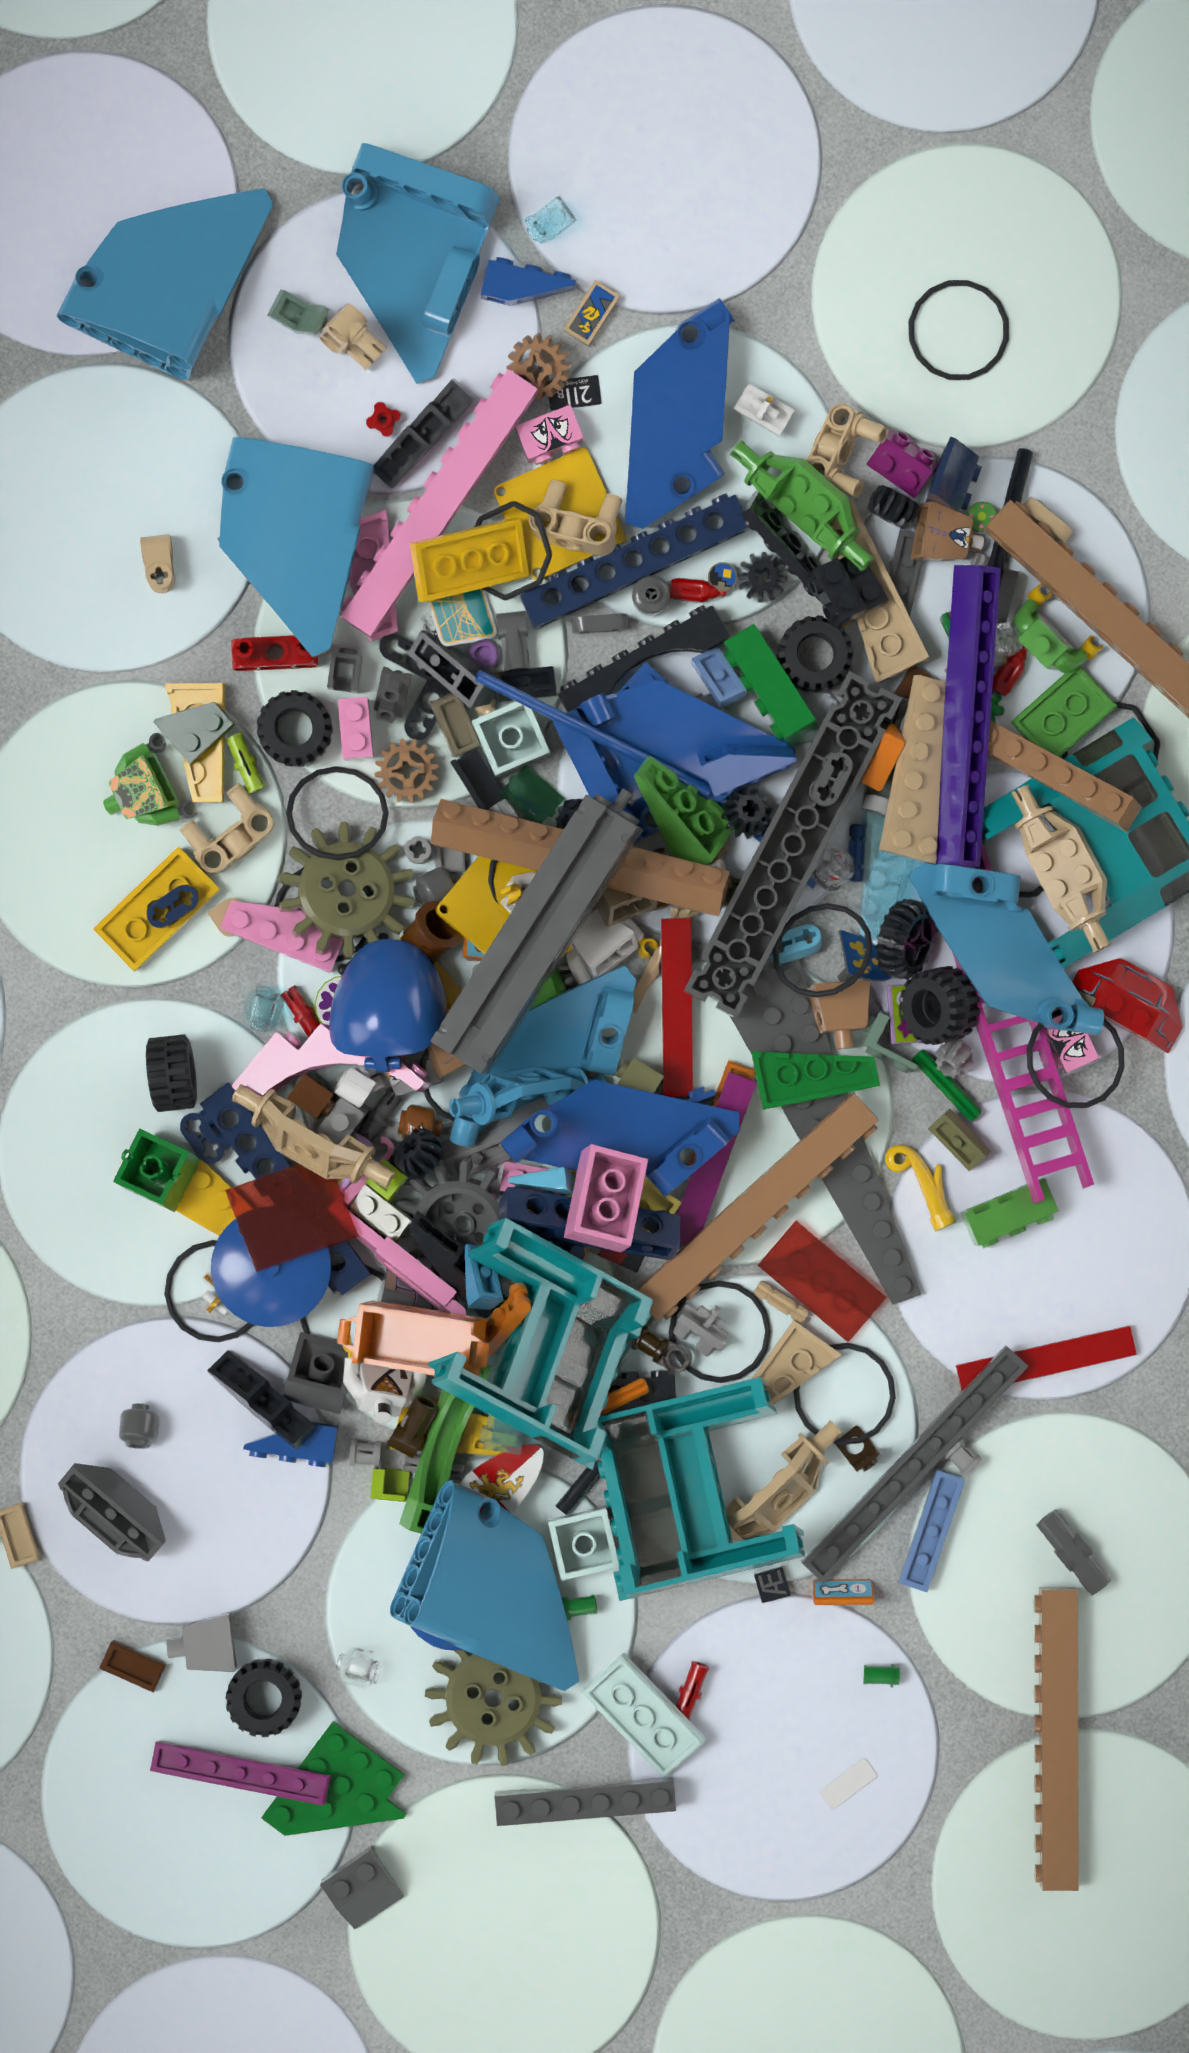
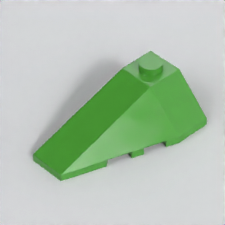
M651 756L647 757L635 773L634 778L668 850L675 858L703 865L711 863L734 830V828L726 830V825L729 821L721 819V814L724 810L714 800H706L697 794L698 789L694 786H686L680 782L673 771Z

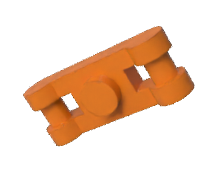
M515 1283L510 1286L509 1297L499 1308L492 1312L490 1319L486 1323L484 1342L490 1343L488 1356L493 1355L531 1310V1303L529 1298H527V1287L523 1283Z

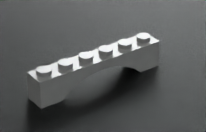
M662 1777L580 1788L496 1791L494 1795L497 1826L676 1811L673 1777H665L664 1779Z

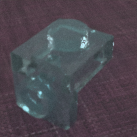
M560 196L552 199L534 215L524 219L525 224L528 226V234L540 244L552 241L577 221Z

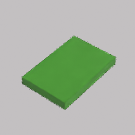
M1078 666L1073 671L1063 674L1011 721V724L1026 740L1061 758L1113 712L1117 705L1081 666Z

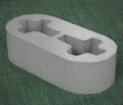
M866 795L861 810L885 818L889 799L877 795Z

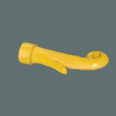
M899 1144L889 1148L885 1154V1163L890 1170L902 1172L909 1168L910 1165L912 1166L931 1216L929 1220L934 1231L936 1232L956 1223L944 1196L942 1166L940 1164L936 1165L933 1178L929 1168L914 1149L907 1145ZM896 1154L906 1156L902 1164L895 1163L894 1156Z

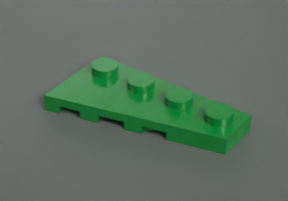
M751 1051L763 1110L880 1086L875 1058L871 1056Z

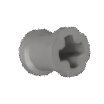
M415 836L406 842L404 852L410 862L423 864L430 859L432 848L425 838ZM421 842L423 849L426 850V854H420L419 858H414V853L410 851V848L416 847L417 843Z
M961 1437L944 1455V1458H949L961 1470L960 1474L965 1477L979 1464L982 1458L979 1455L975 1456L963 1444L964 1439Z
M352 1439L350 1466L360 1463L373 1464L375 1468H380L382 1441L371 1444L358 1443L356 1439Z

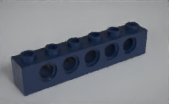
M516 1186L507 1187L499 1201V1220L507 1218L545 1240L610 1250L564 1238L572 1196L556 1195L550 1191H531L524 1187ZM639 1207L631 1246L622 1251V1253L672 1260L680 1248L681 1215L670 1214V1212L665 1210L652 1211Z

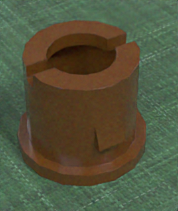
M430 901L423 904L417 911L415 920L404 930V935L400 939L418 947L428 956L433 964L447 950L456 948L464 938L461 933L453 929L437 915L436 907L440 903L438 901ZM440 906V911L445 914L447 913V908Z

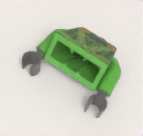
M160 733L152 734L149 738V743H141L122 755L114 770L115 777L109 781L113 795L103 800V805L110 815L122 811L126 819L135 818L138 823L155 826L177 821L180 816L188 819L197 815L198 812L188 815L184 811L186 804L194 803L192 800L183 802L179 808L175 806L179 804V801L156 753H161L165 750L166 743L160 747L152 744L155 739L161 736Z

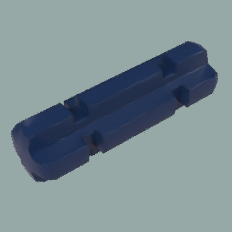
M851 824L849 827L851 840H849L847 865H850V868L847 869V880L850 882H861L863 880L864 869H861V867L864 865L865 853L863 837L866 834V826L864 824Z

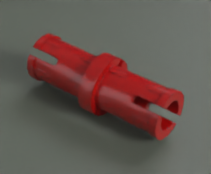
M294 985L288 989L289 992L284 991L280 996L295 1016L293 1018L294 1022L300 1024L309 1038L320 1023L313 1014L315 1012L314 1008L308 1006L297 986Z
M697 1661L691 1662L684 1685L679 1687L680 1696L676 1703L678 1710L688 1720L691 1717L697 1699H701L702 1692L700 1690L710 1669L709 1666Z

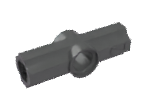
M1056 1509L1048 1513L1036 1524L1055 1549L1054 1553L1070 1572L1072 1571L1076 1575L1079 1582L1092 1596L1112 1581L1092 1556L1094 1554L1078 1533L1075 1534L1069 1524Z

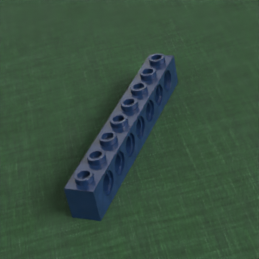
M727 493L712 499V505L703 510L700 506L692 508L684 513L686 518L677 522L673 518L657 525L658 531L649 535L646 531L641 532L630 538L632 543L622 548L620 544H616L610 554L596 560L592 556L583 559L577 563V569L568 573L566 569L560 570L549 576L551 581L519 595L534 630L540 629L634 585L643 577L653 576L749 531L750 528L746 525L744 517L741 515L743 510L736 495L728 497ZM711 515H717L722 519L723 525L716 530L710 529L706 525V519ZM686 527L693 529L696 533V538L691 542L682 541L679 537L681 529ZM657 540L667 542L669 545L668 552L663 555L656 554L652 550L653 543ZM629 553H638L641 556L642 563L638 567H630L626 564L625 557ZM604 565L613 567L615 576L610 580H603L598 575L600 567ZM576 578H584L588 582L587 590L582 593L575 592L571 587L572 581ZM555 590L560 593L562 598L557 605H549L545 602L544 596L548 591Z
M230 1082L226 1083L199 1103L203 1108L199 1113L209 1126L212 1124L216 1125L221 1132L217 1136L227 1150L231 1147L239 1156L235 1159L236 1163L245 1174L249 1171L256 1179L253 1186L262 1198L268 1195L274 1203L272 1207L294 1211L296 1207L304 1206L309 1210L310 1216L308 1220L318 1230L324 1231L327 1235L326 1243L330 1256L340 1254L345 1259V1266L342 1270L335 1271L331 1269L328 1285L334 1294L339 1291L341 1295H344L372 1273L285 1155L275 1150L262 1125L260 1124L258 1127L252 1126L253 1112L232 1101L236 1090L231 1087L232 1084ZM228 1110H233L238 1115L237 1124L231 1128L225 1126L222 1121L223 1114ZM245 1134H251L256 1139V1146L251 1151H245L240 1146V1139ZM263 1158H269L274 1164L273 1172L269 1175H263L258 1170V1163ZM280 1182H287L292 1188V1193L287 1199H281L276 1195L275 1189Z

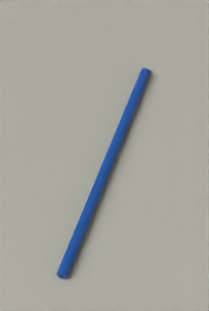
M481 670L475 677L476 682L641 765L650 756ZM656 759L673 771L680 782L686 786H694L698 789L697 793L705 797L709 795L711 791L710 785Z

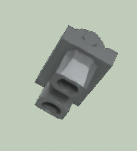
M383 666L373 709L378 711L377 719L393 723L395 716L402 718L412 674H402L400 670L392 671L390 668Z

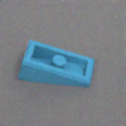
M466 1244L465 1274L468 1307L491 1310L503 1301L498 1273L468 1257L471 1250L482 1245Z

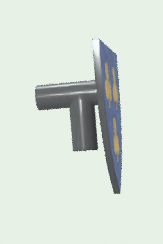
M839 930L845 968L837 978L840 982H846L851 979L862 965L866 953V939ZM873 944L867 969L858 979L870 982H884L893 979L894 977L888 976V974L882 972L881 968H878V960H876L878 950L875 949Z

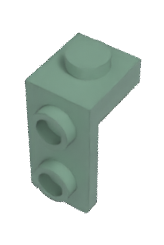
M280 289L267 316L295 333L316 335L317 332L322 331L328 321L326 315L329 308L321 305H309L286 290Z
M878 1012L876 1017L870 1015L867 1027L862 1030L867 1033L862 1042V1045L867 1047L865 1052L879 1060L882 1059L883 1055L893 1060L891 1066L904 1073H908L909 1069L916 1071L919 1065L877 1044L890 1017L881 1012Z

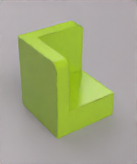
M383 1158L380 1164L395 1171L391 1184L388 1188H384L370 1178H367L365 1183L388 1201L394 1202L397 1199L395 1194L408 1177L394 1167L390 1161Z
M374 1467L370 1499L406 1502L410 1472H404L402 1469Z

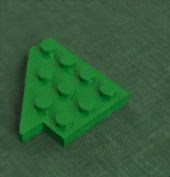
M332 1721L297 1768L331 1775L326 1805L323 1806L276 1796L261 1819L284 1836L404 1819L407 1813L387 1799L403 1778L404 1773Z

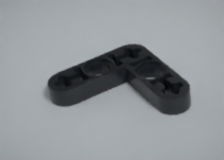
M392 633L380 640L379 650L386 660L426 680L404 724L405 732L410 739L422 741L429 736L437 721L433 710L427 709L423 705L424 696L428 693H436L440 698L451 693V691L432 675L431 677L427 676V671L424 668H413L409 655H406L405 663L399 661L403 657L397 652H393L391 655L387 654L386 642L392 643L394 639L398 640V647L406 651L407 645L412 647L414 643L398 634ZM417 708H420L426 714L434 715L431 721L427 717L423 721V727L426 728L424 733L412 734L413 728L410 726V723H417L421 717V714L415 713Z

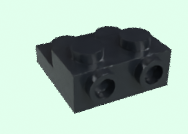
M837 557L812 569L807 577L813 595L818 596L823 605L822 609L828 621H832L836 628L887 604L889 601L870 565L864 571H860L847 557L841 559Z

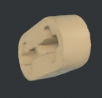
M1029 497L1024 503V506L1030 512L1028 516L1036 524L1039 521L1051 530V537L1059 543H1066L1073 534L1072 529L1036 499Z

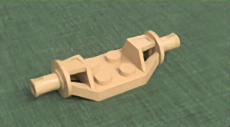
M1025 785L1019 788L1018 791H1013L1011 795L1023 814L1022 820L1017 822L1015 827L1021 832L1026 857L1053 909L1070 925L1068 927L1069 931L1083 930L1093 949V953H1097L1105 949L1104 947L1111 945L1099 923L1101 917L1107 914L1105 908L1107 879L1080 827L1056 813L1052 806L1039 808L1029 789V785ZM1046 818L1057 831L1051 833L1042 819ZM1090 893L1094 909L1092 913H1090L1085 900V896Z
M240 1084L234 1092L232 1101L254 1112L251 1122L252 1126L258 1127L261 1124L275 1150L325 1179L350 1178V1181L355 1184L361 1177L366 1176L384 1188H388L391 1184L395 1171L373 1160L376 1150L373 1145L367 1147L348 1134L338 1145H335L328 1136L320 1133L316 1134L307 1129L303 1122L294 1119L296 1105L278 1096L277 1091L274 1089H270L262 1097L246 1088L243 1084Z
M831 1420L812 1439L810 1437L806 1438L802 1433L798 1434L800 1438L781 1454L789 1464L784 1469L779 1470L766 1487L757 1491L748 1504L737 1496L726 1507L733 1540L743 1541L745 1540L744 1538L775 1532L817 1491L823 1463L826 1466L830 1463L824 1457V1451L839 1436L843 1435V1432Z

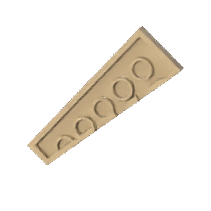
M851 499L849 504L854 525L860 529L855 541L870 555L874 556L870 567L889 599L887 604L857 618L874 680L878 685L929 660L930 657ZM836 519L831 528L841 537L844 532L838 519Z
M914 675L902 732L905 746L896 762L879 851L928 864H936L945 682L922 675Z

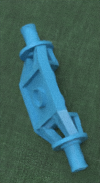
M538 1066L486 1074L480 1083H475L471 1086L468 1097L452 1099L449 1103V1110L453 1117L459 1118L471 1115L476 1123L486 1125L493 1119L512 1117L517 1099L531 1100L534 1099V1095L541 1094L544 1095L546 1104L552 1105L593 1080L606 1083L607 1081L601 1074L586 1077L584 1072L578 1067L567 1069L564 1075Z

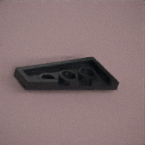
M756 490L741 514L746 525L751 530L757 531L764 539L765 546L783 560L787 571L796 575L802 581L806 592L814 597L815 595H813L808 586L807 577L812 569L821 565L812 553L805 554L803 552L801 538L795 531L792 532L786 529L782 521L784 515L776 507L772 509L762 494Z

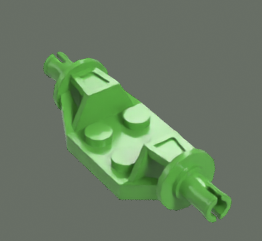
M743 440L733 448L730 455L749 470L744 483L748 486L754 485L764 498L769 500L815 543L829 552L828 557L831 560L844 555L860 571H864L871 564L874 556L870 555L855 541L860 529L854 525L848 497L805 459L775 455L772 451L760 457ZM772 466L784 472L776 478L767 470ZM836 519H838L844 532L841 537L831 528Z

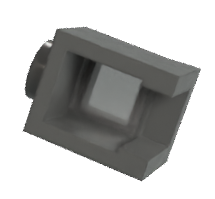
M339 648V652L332 651L327 683L328 690L358 694L363 658L361 655H357V650Z

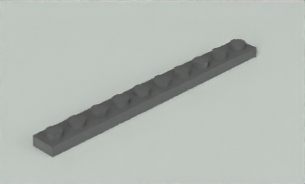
M1005 1345L801 1561L802 1564L824 1584L1027 1369L1028 1365Z

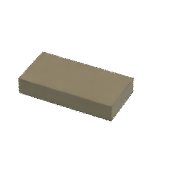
M451 692L429 702L452 757H457L481 746L465 705L458 697Z

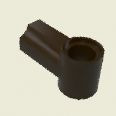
M416 1396L402 1422L399 1421L387 1445L413 1459L426 1436L424 1433L433 1421L439 1407L426 1397Z

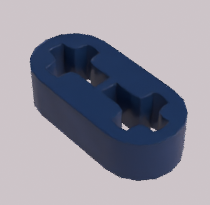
M189 885L176 887L149 906L147 910L148 922L157 928L170 926L197 907L199 903L198 892ZM181 891L185 893L192 892L193 897L190 898L192 903L190 906L184 903L177 907L174 906L173 903L181 898L179 894ZM171 906L173 909L165 915L167 920L164 923L160 920H153V917L156 915L155 908L159 907L161 910H164Z
M189 1113L181 1119L180 1131L201 1160L206 1163H216L224 1157V1145L218 1139V1135L213 1128L206 1123L200 1114ZM191 1118L193 1121L200 1120L201 1124L198 1128L203 1134L202 1137L199 1138L193 1131L190 1133L186 1131V1128L189 1126L188 1119ZM205 1138L211 1145L218 1144L219 1148L216 1150L218 1156L216 1158L211 1155L207 1157L204 1155L207 1149L202 1140Z

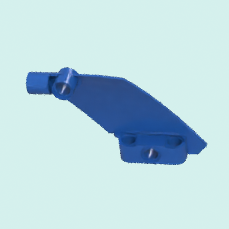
M720 298L688 319L680 322L675 332L634 371L624 522L626 524L644 529L725 474L710 449L720 443L723 437L729 324L735 320ZM688 325L694 326L697 330L696 339L691 342H685L681 336L683 328ZM680 476L688 478L689 487L684 492H676L673 488L675 479Z
M593 1080L547 1108L533 1113L503 1139L500 1145L516 1164L524 1159L559 1168L565 1167L573 1171L578 1169L581 1151L591 1144L646 1158L648 1163L645 1175L665 1197L740 1132L739 1112ZM539 1115H545L551 1121V1127L547 1132H540L535 1127V1119ZM685 1148L691 1149L695 1154V1161L690 1166L684 1165L680 1160V1153Z

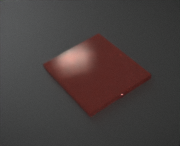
M301 1164L225 1190L239 1227L238 1232L242 1234L256 1272L358 1237L344 1200L345 1195L341 1192L337 1180L325 1179Z

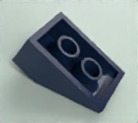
M950 436L943 449L925 503L936 502L960 512L961 509L966 511L972 494L967 491L971 481L977 482L982 466L977 464L979 456L954 437Z

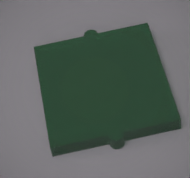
M527 765L516 776L511 775L509 783L499 792L500 795L530 821L540 824L548 817H553L556 813L555 810L565 800L563 796Z

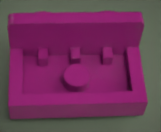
M891 429L886 440L879 444L866 465L915 498L938 466L939 461L935 459L931 451L919 448L912 443L908 435Z

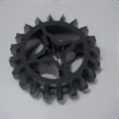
M903 899L902 901H897L894 906L889 908L888 915H884V922L880 925V933L876 936L878 943L875 949L878 950L876 954L878 968H881L882 972L888 974V976L909 980L913 974L922 971L923 964L928 962V956L932 953L931 948L933 943H935L934 935L937 930L934 928L935 923L923 902Z

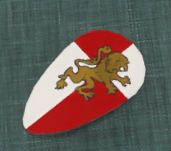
M524 1444L510 1448L477 1466L465 1476L460 1484L495 1499L502 1508L512 1514L527 1496L540 1474L545 1455L544 1448L540 1444ZM484 1504L481 1506L480 1512L483 1510Z

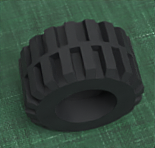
M821 615L816 617L806 616L802 620L795 621L785 631L778 648V661L795 687L797 686L805 692L814 691V693H819L823 690L827 691L838 685L851 667L853 661L852 640L846 634L843 626L836 628L832 621H828ZM807 638H822L832 647L833 659L826 669L810 671L799 662L798 648Z
M283 691L278 693L279 695L276 697L272 696L265 706L263 705L260 710L261 714L257 718L258 727L256 731L262 748L273 760L285 764V766L302 767L307 763L312 764L319 756H323L327 746L331 743L333 727L327 709L319 699L305 691ZM292 711L304 713L312 723L310 738L299 746L285 744L277 733L279 720L285 714Z
M945 966L920 971L913 974L911 979L905 982L904 986L906 989L902 990L900 995L903 998V1002H900V1009H903V1015L901 1016L903 1021L907 1022V1030L909 1032L913 1031V1037L916 1040L922 1039V1043L927 1045H938L965 1038V1035H969L973 1031L972 1027L977 1025L978 1020L976 1016L980 1015V1008L977 1007V1003L980 1002L979 996L976 997L975 987L973 984H970L966 974L962 975V970L959 968L953 969V966Z
M186 1034L149 1038L145 1052L146 1071L150 1097L157 1112L194 1108L197 1101L196 1071L191 1043Z
M257 1659L249 1664H245L235 1673L228 1685L225 1699H227L226 1709L231 1715L230 1719L239 1726L238 1729L242 1732L245 1730L254 1737L262 1735L263 1738L269 1737L272 1734L277 1735L291 1725L300 1710L302 1698L300 1682L293 1675L294 1672L290 1668L287 1669L284 1663L280 1661L277 1663L273 1662L272 1659ZM268 1681L279 1689L282 1700L280 1707L274 1713L261 1715L249 1707L246 1694L253 1683Z

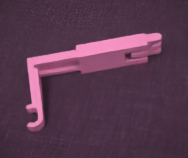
M381 1137L382 1146H386L388 1151L379 1161H376L378 1163L383 1158L390 1161V1157L394 1156V1146L388 1138ZM363 1176L357 1183H351L328 1209L329 1217L376 1254L377 1261L437 1309L444 1312L466 1315V1309L457 1302L456 1290L388 1236L386 1239H383L347 1210L363 1186L367 1184L365 1181L368 1177Z

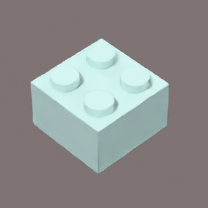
M518 702L472 720L495 778L550 755L549 748L532 709Z
M606 1506L548 1519L561 1581L619 1568L618 1566L620 1565L617 1559L616 1546Z

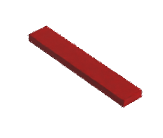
M661 918L663 1096L689 1097L688 1092L693 1091L692 996L683 991L692 975L691 918Z
M1128 1325L1014 1351L1028 1367L1013 1383L1137 1355L1131 1327ZM994 1356L955 1365L961 1391Z

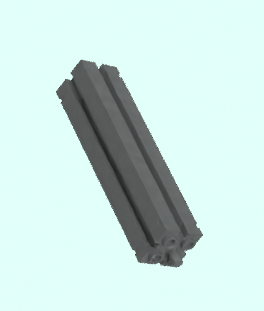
M622 789L614 803L597 793L594 797L585 795L580 803V807L571 817L442 1021L439 1030L435 1032L430 1040L432 1043L449 1054L454 1055L480 1074L490 1073L496 1060L506 1048L632 849L634 842L644 830L637 826L640 822L639 819L624 811L633 794Z

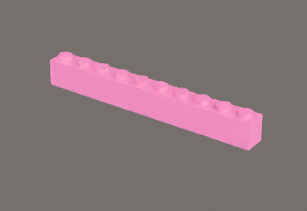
M508 369L504 375L499 373L490 386L493 392L489 398L485 399L483 397L474 409V413L477 415L472 423L466 422L459 431L457 437L460 441L454 449L449 447L440 460L443 466L439 472L435 473L433 471L423 485L427 489L422 497L416 496L407 508L410 514L405 522L399 521L390 534L393 537L388 547L382 545L373 560L377 563L371 572L365 570L356 584L360 588L355 596L348 595L340 609L343 611L341 618L369 638H373L414 577L410 543L440 536L444 533L537 396L538 389Z

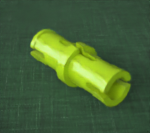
M240 732L226 738L225 741L235 761L233 766L236 771L239 770L248 794L265 788L266 786L255 764L257 759L251 755L243 733ZM240 751H242V754L251 772L250 776L239 753Z

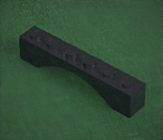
M704 604L688 613L691 618L680 623L677 619L663 628L665 633L656 638H654L653 634L645 637L637 643L639 648L629 653L625 649L611 658L613 663L603 668L599 664L586 672L588 677L577 683L576 679H573L561 686L562 692L558 694V699L565 711L569 712L579 707L586 700L603 692L605 696L610 695L615 685L627 672L648 659L671 652H695L702 654L728 640L730 635L713 605L707 609Z

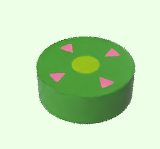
M983 501L974 503L967 511V516L973 520L972 530L976 532H985L983 528L996 515L994 507Z

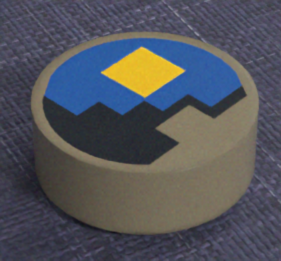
M716 563L709 570L708 582L720 592H729L737 583V571L729 563Z

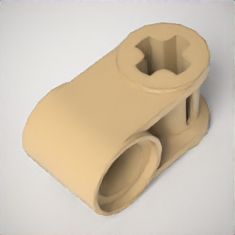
M170 534L141 537L142 559L150 588L156 593L163 594L169 592L175 583L173 548ZM158 572H163L164 576L168 577L163 579V584H158L154 579L158 577Z

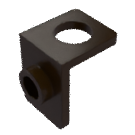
M856 1425L839 1439L860 1437L864 1432ZM869 1439L863 1441V1449L858 1454L848 1452L846 1445L835 1444L856 1472L861 1469L865 1472L878 1462L876 1457L880 1455V1452Z

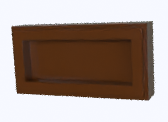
M112 1640L99 1669L154 1693L166 1664Z

